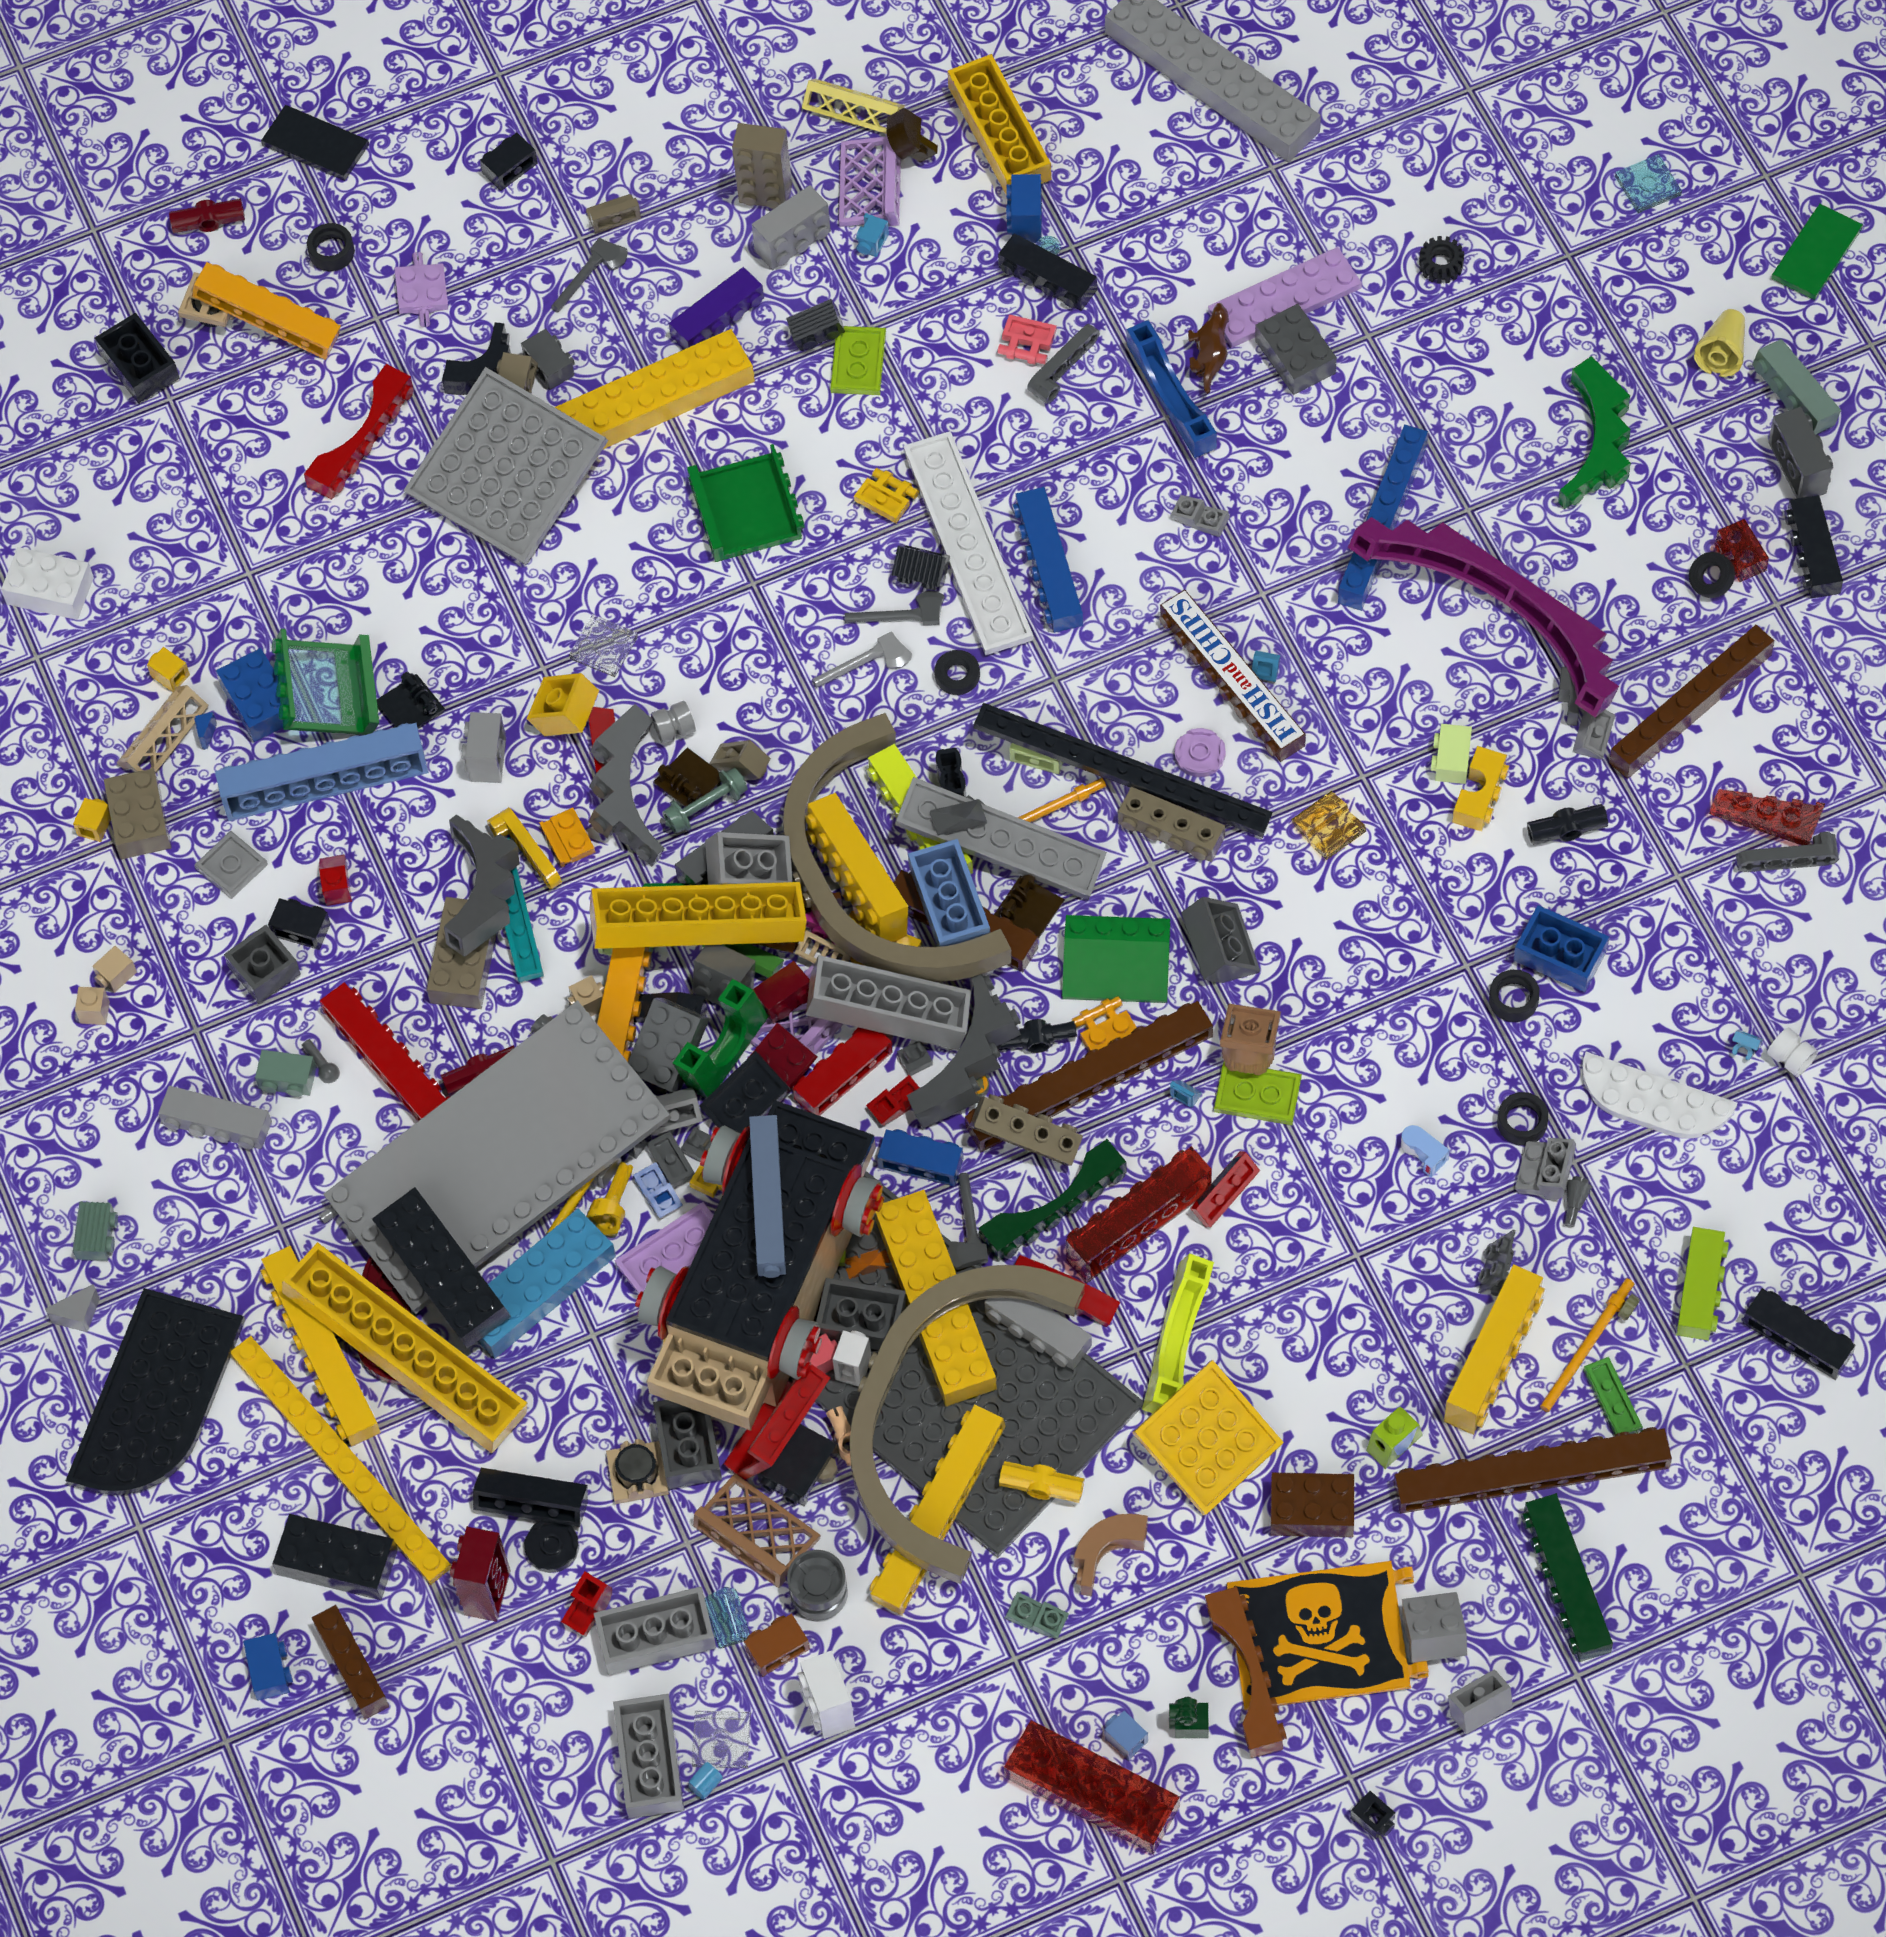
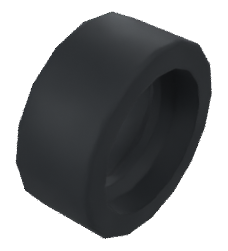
M326 223L316 227L309 234L306 243L310 261L315 267L323 271L341 270L351 262L355 253L351 233L346 227L336 223ZM331 238L340 239L345 243L343 250L332 256L321 255L316 250L321 242Z
M1515 969L1501 972L1494 978L1490 986V1007L1499 1018L1505 1021L1520 1022L1526 1020L1535 1013L1538 1007L1540 988L1537 981L1527 972ZM1509 984H1518L1529 991L1530 999L1525 1006L1518 1008L1509 1007L1500 1001V989Z
M1517 1092L1509 1095L1502 1101L1498 1109L1497 1127L1500 1134L1508 1142L1526 1146V1142H1537L1544 1136L1548 1126V1109L1538 1096L1529 1092ZM1516 1107L1533 1109L1539 1117L1538 1124L1529 1131L1516 1130L1508 1124L1507 1115L1509 1111Z

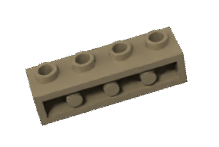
M1134 787L1130 788L1118 810V824H1121L1126 830L1138 831L1150 840H1159L1168 844L1174 850H1183L1191 853L1198 860L1212 862L1225 838V825Z
M989 1094L988 1098L980 1097L969 1126L970 1128L1063 1165L1072 1166L1083 1135L1076 1133L1078 1130L1076 1127L1065 1123L1060 1127L1053 1124V1119L1043 1114H1038L1037 1117L1027 1114L1029 1109L1014 1104L1013 1108L1003 1104L1004 1099Z

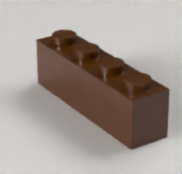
M337 1605L311 1617L318 1634L364 1720L389 1708L381 1687Z

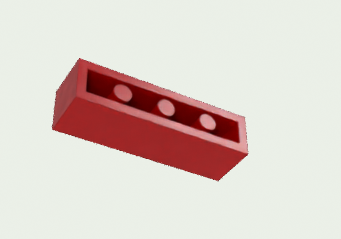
M858 1027L849 1040L838 1044L827 1059L818 1061L812 1072L798 1080L793 1087L794 1099L806 1111L821 1116L893 1053L892 1041L881 1032Z

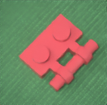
M1009 314L1002 334V340L1009 341L1010 343L1009 346L999 344L997 353L1006 355L1008 359L1014 360L1019 358L1027 360L1029 364L1036 365V363L1045 365L1048 355L1041 354L1039 351L1040 349L1050 351L1057 332V325ZM1018 345L1030 346L1031 349L1030 351L1019 349Z

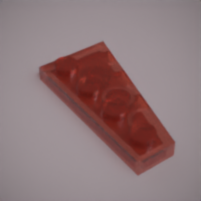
M1718 789L1709 814L1799 845H1810L1825 803L1816 802L1815 805L1804 804L1803 800L1792 799V802L1777 800L1776 796L1766 795L1764 798L1753 797L1752 793Z

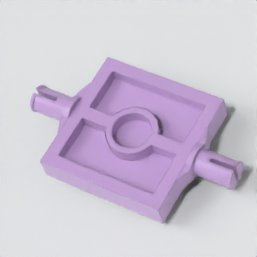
M414 252L412 254L414 265L394 267L399 314H419L420 326L425 327V319L426 327L431 324L429 313L448 310L444 265L423 264V254L418 252L419 260H417V252Z

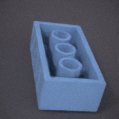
M958 839L908 853L909 869L937 947L959 944L990 933V926Z

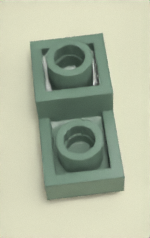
M1017 1591L1005 1615V1619L1034 1632L1057 1639L1069 1613L1045 1601L1042 1604Z

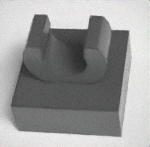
M920 1041L897 1051L899 1060L910 1076L933 1065L931 1057Z
M694 1127L681 1147L683 1154L700 1162L704 1151H708L711 1146V1135Z

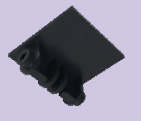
M409 672L401 675L402 681L400 685L377 699V705L395 728L405 723H416L418 728L445 711V708L417 674L414 675Z

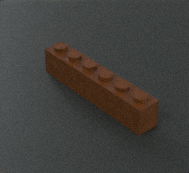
M901 870L893 883L908 905V916L930 927L911 872L908 873ZM983 907L990 926V933L1001 929L1011 947V963L1008 966L1023 973L1038 950V936L1030 929L1017 927L1005 917L999 918Z

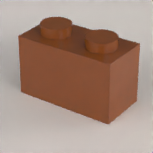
M792 1613L786 1617L783 1615L772 1621L771 1626L762 1631L761 1629L755 1630L744 1641L746 1652L762 1677L810 1650L809 1640Z

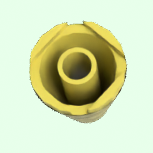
M1734 309L1723 311L1696 344L1694 360L1706 373L1716 372L1720 373L1719 377L1734 375L1740 370L1744 359V315Z

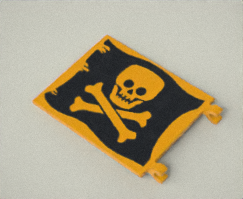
M1392 1561L1227 1582V1589L1237 1587L1239 1595L1244 1594L1249 1610L1245 1611L1247 1621L1252 1620L1256 1636L1252 1637L1254 1646L1260 1645L1264 1662H1260L1262 1672L1267 1671L1270 1678L1271 1687L1267 1688L1270 1698L1275 1697L1278 1706L1411 1689L1410 1678H1428L1427 1661L1416 1662L1411 1665L1407 1664L1395 1584L1414 1583L1413 1568L1403 1567L1393 1570ZM1236 1650L1244 1710H1248L1252 1685L1245 1662Z

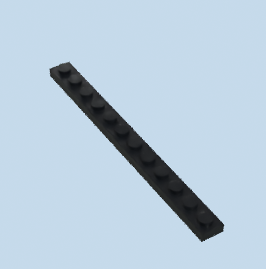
M986 703L982 704L974 722V729L1124 786L1134 787L1177 806L1262 838L1273 813L1272 811Z

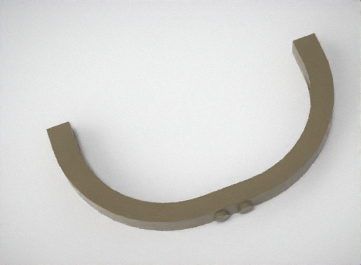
M886 713L849 726L822 743L802 764L791 783L784 806L783 826L784 836H789L792 881L800 882L805 907L811 908L816 920L828 937L842 951L865 966L933 982L970 978L1010 964L1011 947L1001 929L959 944L941 947H916L891 942L878 937L861 927L846 914L832 894L809 848L805 834V816L808 812V803L815 801L824 786L846 767L874 755L893 744L896 745V732Z
M997 1265L971 1269L937 1283L910 1303L888 1331L879 1352H873L868 1367L871 1368L868 1377H862L858 1387V1392L861 1393L851 1424L850 1457L854 1485L859 1500L878 1533L897 1552L917 1566L961 1584L972 1560V1552L940 1540L909 1521L895 1507L886 1494L876 1471L873 1457V1437L876 1422L908 1349L928 1325L946 1312L961 1305L988 1298L1028 1300L1074 1317L1084 1295L1085 1284L1057 1273L1029 1266Z

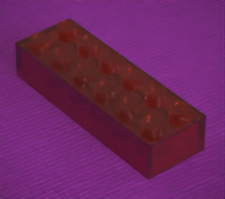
M1192 1146L1185 1151H1178L1172 1157L1171 1162L1164 1167L1163 1165L1158 1166L1144 1182L1138 1181L1135 1183L1129 1193L1123 1197L1115 1198L1109 1204V1208L1102 1213L1097 1212L1092 1215L1088 1223L1082 1228L1073 1229L1066 1239V1261L1087 1284L1192 1206L1212 1183L1211 1167Z
M1032 1720L1028 1723L1004 1766V1776L1006 1779L1153 1855L1180 1808V1796Z

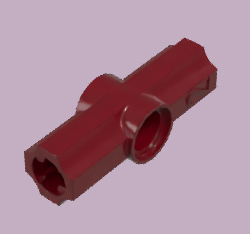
M241 198L215 203L212 200H201L196 203L195 207L169 212V218L173 233L199 229L202 232H212L218 229L221 224L245 220V214Z
M514 1045L491 1055H475L466 1062V1065L442 1074L441 1078L449 1097L515 1048Z

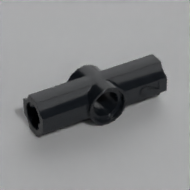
M1602 804L1578 810L1567 807L1556 811L1551 817L1527 822V830L1530 842L1533 845L1557 839L1565 842L1579 838L1584 832L1608 827L1609 822L1607 812Z

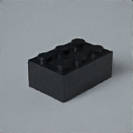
M137 313L132 314L94 337L99 354L138 404L180 379L174 360Z

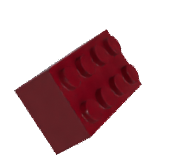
M467 1526L465 1534L460 1535L458 1539L457 1551H459L457 1561L452 1562L450 1577H453V1586L456 1587V1595L459 1596L460 1605L463 1607L465 1616L497 1622L511 1572L498 1532Z

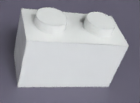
M843 1330L833 1357L835 1380L859 1387L862 1377L866 1376L871 1359L869 1338L858 1331H851L850 1333Z

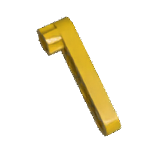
M510 807L487 820V824L495 837L498 834L504 837L508 834L550 890L562 884L557 870Z

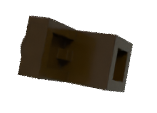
M902 108L887 117V138L891 148L899 158L903 160L910 156L921 163L937 154L938 145L921 135L922 119L906 108Z

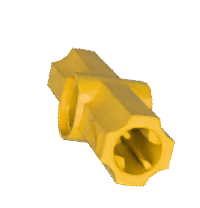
M1004 1461L1000 1473L999 1486L1026 1491L1028 1495L1037 1499L1047 1500L1053 1497L1080 1503L1085 1478L1057 1473L1054 1468L1046 1465L1037 1464L1030 1467Z

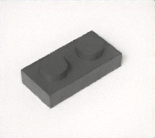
M670 1131L647 1142L649 1151L673 1189L692 1179L695 1172Z

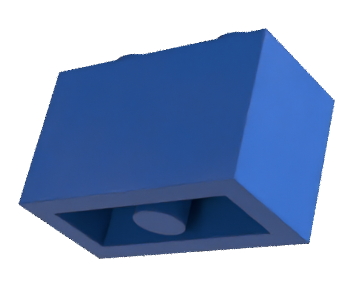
M276 1633L244 1640L251 1682L257 1700L290 1693L288 1683H292L293 1678L290 1667H285L283 1661L284 1657H288L285 1642H279Z

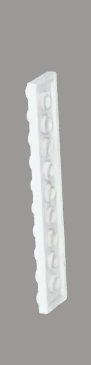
M951 431L904 445V453L945 555L950 556L949 566L985 656L1033 641V633Z

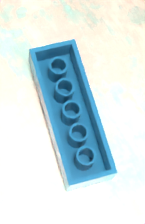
M576 1209L488 1283L511 1317L480 1339L478 1343L496 1359L616 1257L613 1243L579 1209Z

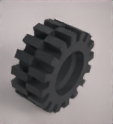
M1437 236V241L1432 237L1429 239V243L1426 241L1423 244V248L1421 247L1419 269L1420 272H1423L1425 278L1429 276V281L1433 282L1434 279H1437V284H1441L1442 280H1445V283H1450V278L1454 281L1457 279V274L1461 275L1464 251H1462L1461 244L1457 246L1458 241L1454 239L1450 242V237L1446 236L1445 240H1442V236ZM1437 255H1445L1451 259V262L1440 265L1434 263L1432 258Z

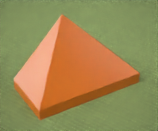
M880 1249L860 1254L861 1258H858V1256L846 1258L845 1264L851 1265V1268H845L849 1279L859 1277V1274L866 1275L875 1272L876 1269L889 1268V1266L885 1265V1263H890L887 1251L878 1252Z

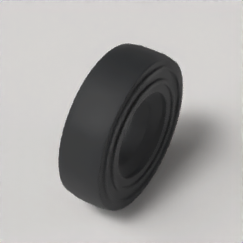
M1707 552L1700 555L1692 563L1689 570L1690 585L1695 592L1706 598H1717L1724 595L1731 588L1735 579V569L1732 562L1718 552ZM1711 566L1719 567V579L1713 584L1705 583L1703 575L1706 569Z
M963 650L946 652L937 660L934 668L936 683L948 694L962 695L970 692L976 687L980 679V666L977 659L969 652ZM954 665H962L966 668L967 675L961 680H953L947 674L948 669Z

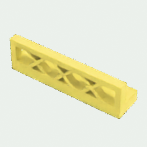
M816 78L808 80L802 109L885 134L886 127L880 126L876 116L881 113L892 115L905 107L903 104ZM812 92L819 93L825 103L819 107L809 105ZM837 99L843 100L848 110L841 114L836 113L831 103ZM863 106L870 117L865 120H859L853 110Z

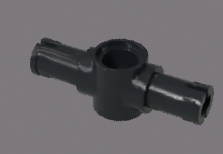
M1043 1019L1029 1020L1024 1023L1023 1028L1019 1029L1021 1035L998 1045L999 1051L1023 1047V1049H1027L1031 1053L1045 1052L1050 1048V1044H1054L1056 1040L1077 1037L1075 1022L1051 1025V1023H1047Z

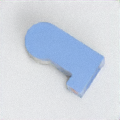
M1411 1125L1403 1130L1401 1139L1402 1150L1409 1155H1415L1424 1163L1423 1172L1432 1178L1449 1160L1450 1150L1419 1126Z

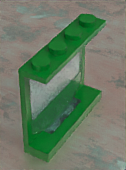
M280 629L277 637L272 640L271 648L272 653H275L276 656L274 674L278 675L276 694L277 697H280L279 719L283 720V729L355 735L373 733L379 724L369 635L359 634L355 643L351 645L287 640L286 629Z

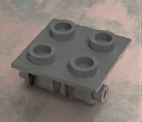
M1516 1230L1501 1236L1486 1247L1484 1252L1486 1262L1479 1274L1478 1282L1480 1287L1478 1293L1481 1294L1489 1289L1492 1295H1499L1509 1274L1507 1271L1511 1267L1514 1255L1512 1244Z

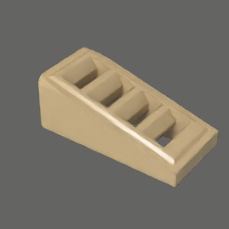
M807 930L805 931L804 942H800L794 954L815 964L817 959L814 956L820 944H823L825 947L821 956L826 957L831 948L834 950L831 958L836 959L839 953L843 955L842 961L849 962L851 958L838 946ZM811 939H813L816 942L810 954L808 955L805 953V951Z

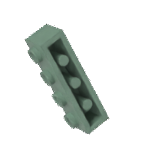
M1782 339L1758 350L1752 364L1755 371L1763 377L1770 389L1777 394L1789 411L1802 407L1805 415H1809L1812 420L1815 435L1836 424L1841 409Z

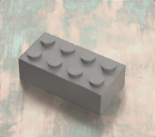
M702 1586L594 1613L608 1675L716 1649Z
M669 1694L614 1701L613 1706L625 1805L629 1819L684 1811Z

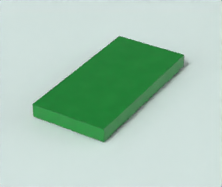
M1819 203L1773 272L1771 279L1816 300L1861 232L1863 224Z

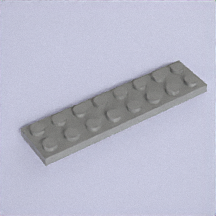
M913 777L895 822L896 826L940 843L958 839L961 849L965 853L1024 876L1032 875L1037 881L1089 900L1107 852L982 803L987 824L937 836L930 810L973 800Z

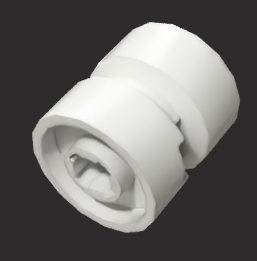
M1788 1027L1776 1037L1770 1045L1767 1054L1778 1063L1785 1062L1784 1068L1795 1077H1799L1815 1060L1818 1050L1806 1041L1801 1043V1037Z

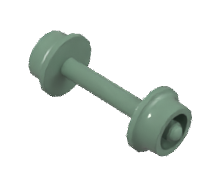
M736 768L726 772L722 770L719 772L722 785L683 809L676 801H671L670 807L662 812L666 821L665 825L670 827L675 834L683 830L689 831L691 830V825L688 817L727 793L735 801L740 800V795L748 790L744 780L745 776H742Z

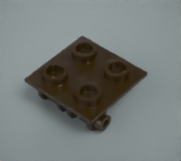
M687 747L670 765L665 766L662 764L657 770L660 775L653 781L656 786L686 807L711 792L721 782L716 768Z
M1020 875L994 915L999 918L1005 917L1013 925L1022 929H1030L1039 939L1065 899L1036 884L1034 876Z

